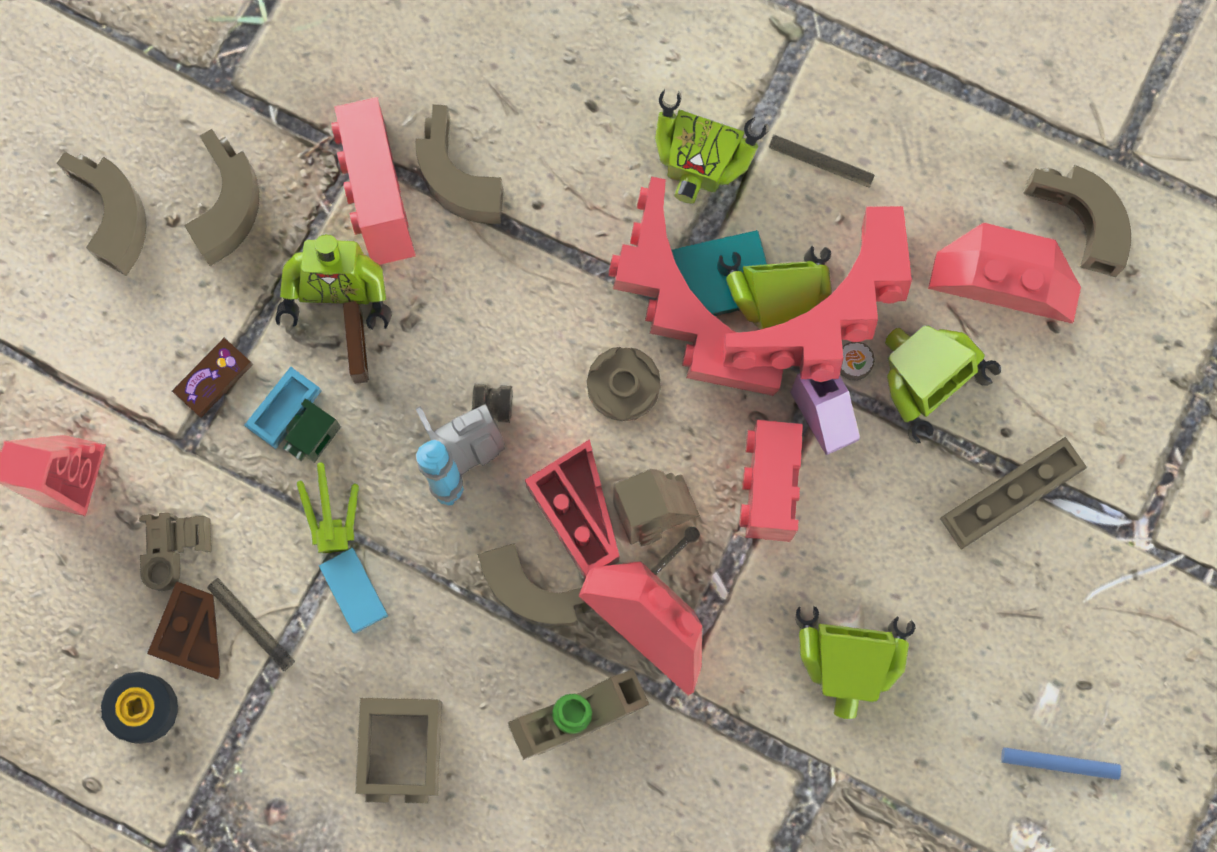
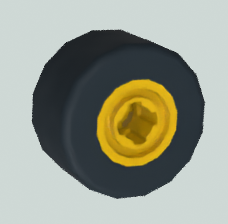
M144 672L126 673L115 679L106 689L101 702V716L107 730L116 738L130 743H150L165 736L174 725L178 714L177 696L172 686L161 677Z

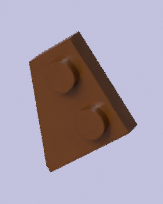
M176 581L147 654L219 680L221 673L214 595Z

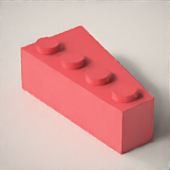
M378 97L336 106L337 122L331 123L336 144L342 143L344 150L337 152L342 174H349L350 181L343 182L348 204L355 203L356 212L350 213L355 235L362 234L370 258L379 265L415 257Z
M66 435L4 441L2 451H0V484L42 507L86 516L106 444Z

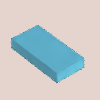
M290 367L244 426L276 449L288 435L286 428L290 421L297 414L302 416L305 412L301 405L306 398L313 403L322 390Z
M353 548L319 565L354 634L388 617L375 588Z

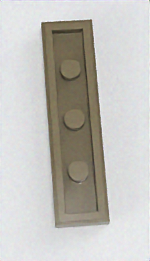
M1065 436L943 515L940 520L962 550L1085 470L1087 466Z

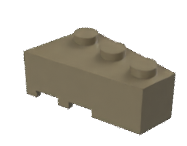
M649 469L614 484L613 504L631 545L639 542L641 547L649 545L661 539L663 531L700 516L685 480L680 474L674 476L673 473L665 475L664 471Z

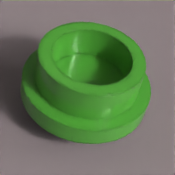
M564 695L557 700L553 707V721L565 733H580L587 728L591 721V706L580 695Z

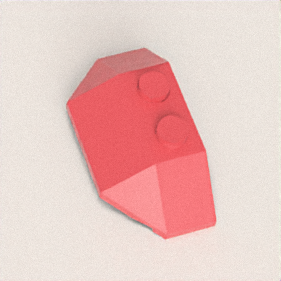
M982 223L936 253L928 289L1072 324L1075 319L1081 286L1056 240Z
M641 561L594 567L589 570L579 597L688 696L694 693L702 667V624L695 611Z

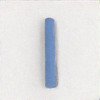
M1003 747L1001 753V762L1115 780H1119L1121 776L1120 764Z

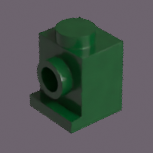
M305 398L301 403L305 412L302 416L297 414L286 428L288 435L285 437L287 443L283 449L299 461L307 457L315 463L341 426L334 417Z

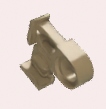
M166 512L159 513V516L147 514L139 518L140 522L146 524L147 554L140 555V575L143 583L151 589L168 591L175 586L176 581L180 579L179 553H184V548L195 547V551L211 552L210 518L206 516L178 518ZM197 526H199V544H198V527H197ZM166 563L169 567V576L165 582L156 584L152 579V570L157 564Z

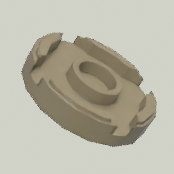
M616 347L600 354L590 366L587 378L588 397L595 409L605 417L617 421L636 420L647 414L657 402L661 388L659 370L654 361L644 352L635 348Z

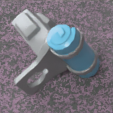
M486 404L453 419L436 431L432 430L421 406L416 408L431 441L419 447L416 453L418 469L426 477L431 494L441 504L453 505L464 491L462 475L479 464L483 466L489 463L505 449L500 430Z

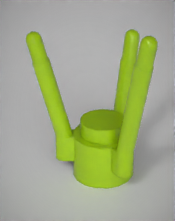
M319 462L317 464L323 515V521L319 522V527L304 482H297L300 499L311 530L312 545H317L318 553L347 551L348 541H354L353 527L359 485L354 483L351 486L345 527H342V520H332L325 465Z

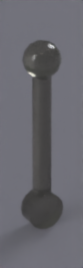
M696 527L687 528L684 538L651 571L657 575L689 542H696L700 536L699 530Z

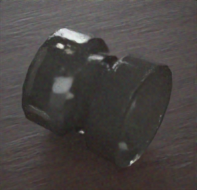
M475 383L472 410L486 404L491 415L498 422L510 423L513 386L501 385L496 389L489 388L487 384Z

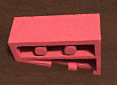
M757 420L754 431H747L745 452L752 453L751 467H744L742 489L749 490L748 505L741 504L739 527H746L745 538L791 542L798 532V520H795L796 502L799 501L800 496L798 476L801 467L803 424Z
M589 439L525 479L526 488L584 579H586L588 571L594 567L616 565L619 563V552Z

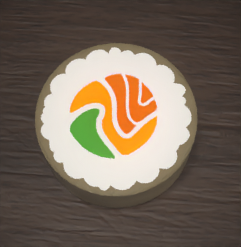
M849 342L842 347L843 363L840 374L849 380L865 378L871 372L875 362L871 348L862 342Z

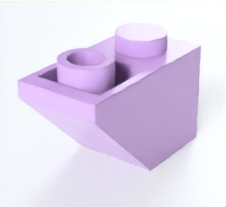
M800 373L797 374L790 393L825 455L859 441L860 436L850 394L841 377L839 376V379L818 382L812 379H801Z

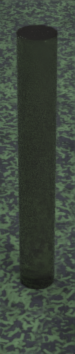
M775 134L768 147L870 188L875 176L871 172Z
M219 578L208 585L207 589L283 671H286L294 664L295 660Z

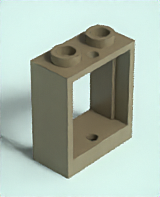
M360 698L355 794H366L365 802L389 803V795H405V803H428L429 796H438L442 701L439 699ZM372 716L428 717L425 785L369 784Z

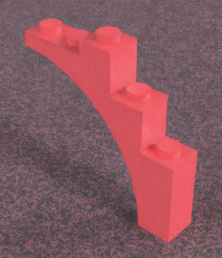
M651 176L648 188L641 187L637 209L643 210L641 223L634 222L630 238V244L636 245V247L623 244L620 255H612L608 276L615 278L613 289L656 298V300L649 299L645 321L652 322L649 334L693 342V345L686 344L682 366L688 367L686 378L774 396L780 389L783 369H777L773 366L752 367L749 369L724 367L723 349L725 334L737 332L731 330L706 309L690 290L678 269L666 234L663 208L666 179Z
M903 206L866 207L861 228L860 254L850 273L837 289L810 311L783 324L757 331L725 334L723 349L724 367L749 369L752 367L773 366L777 369H786L791 366H800L801 379H812L818 382L839 379L843 363L842 340L850 342L873 340L878 322L876 301L891 304L907 300L912 277Z

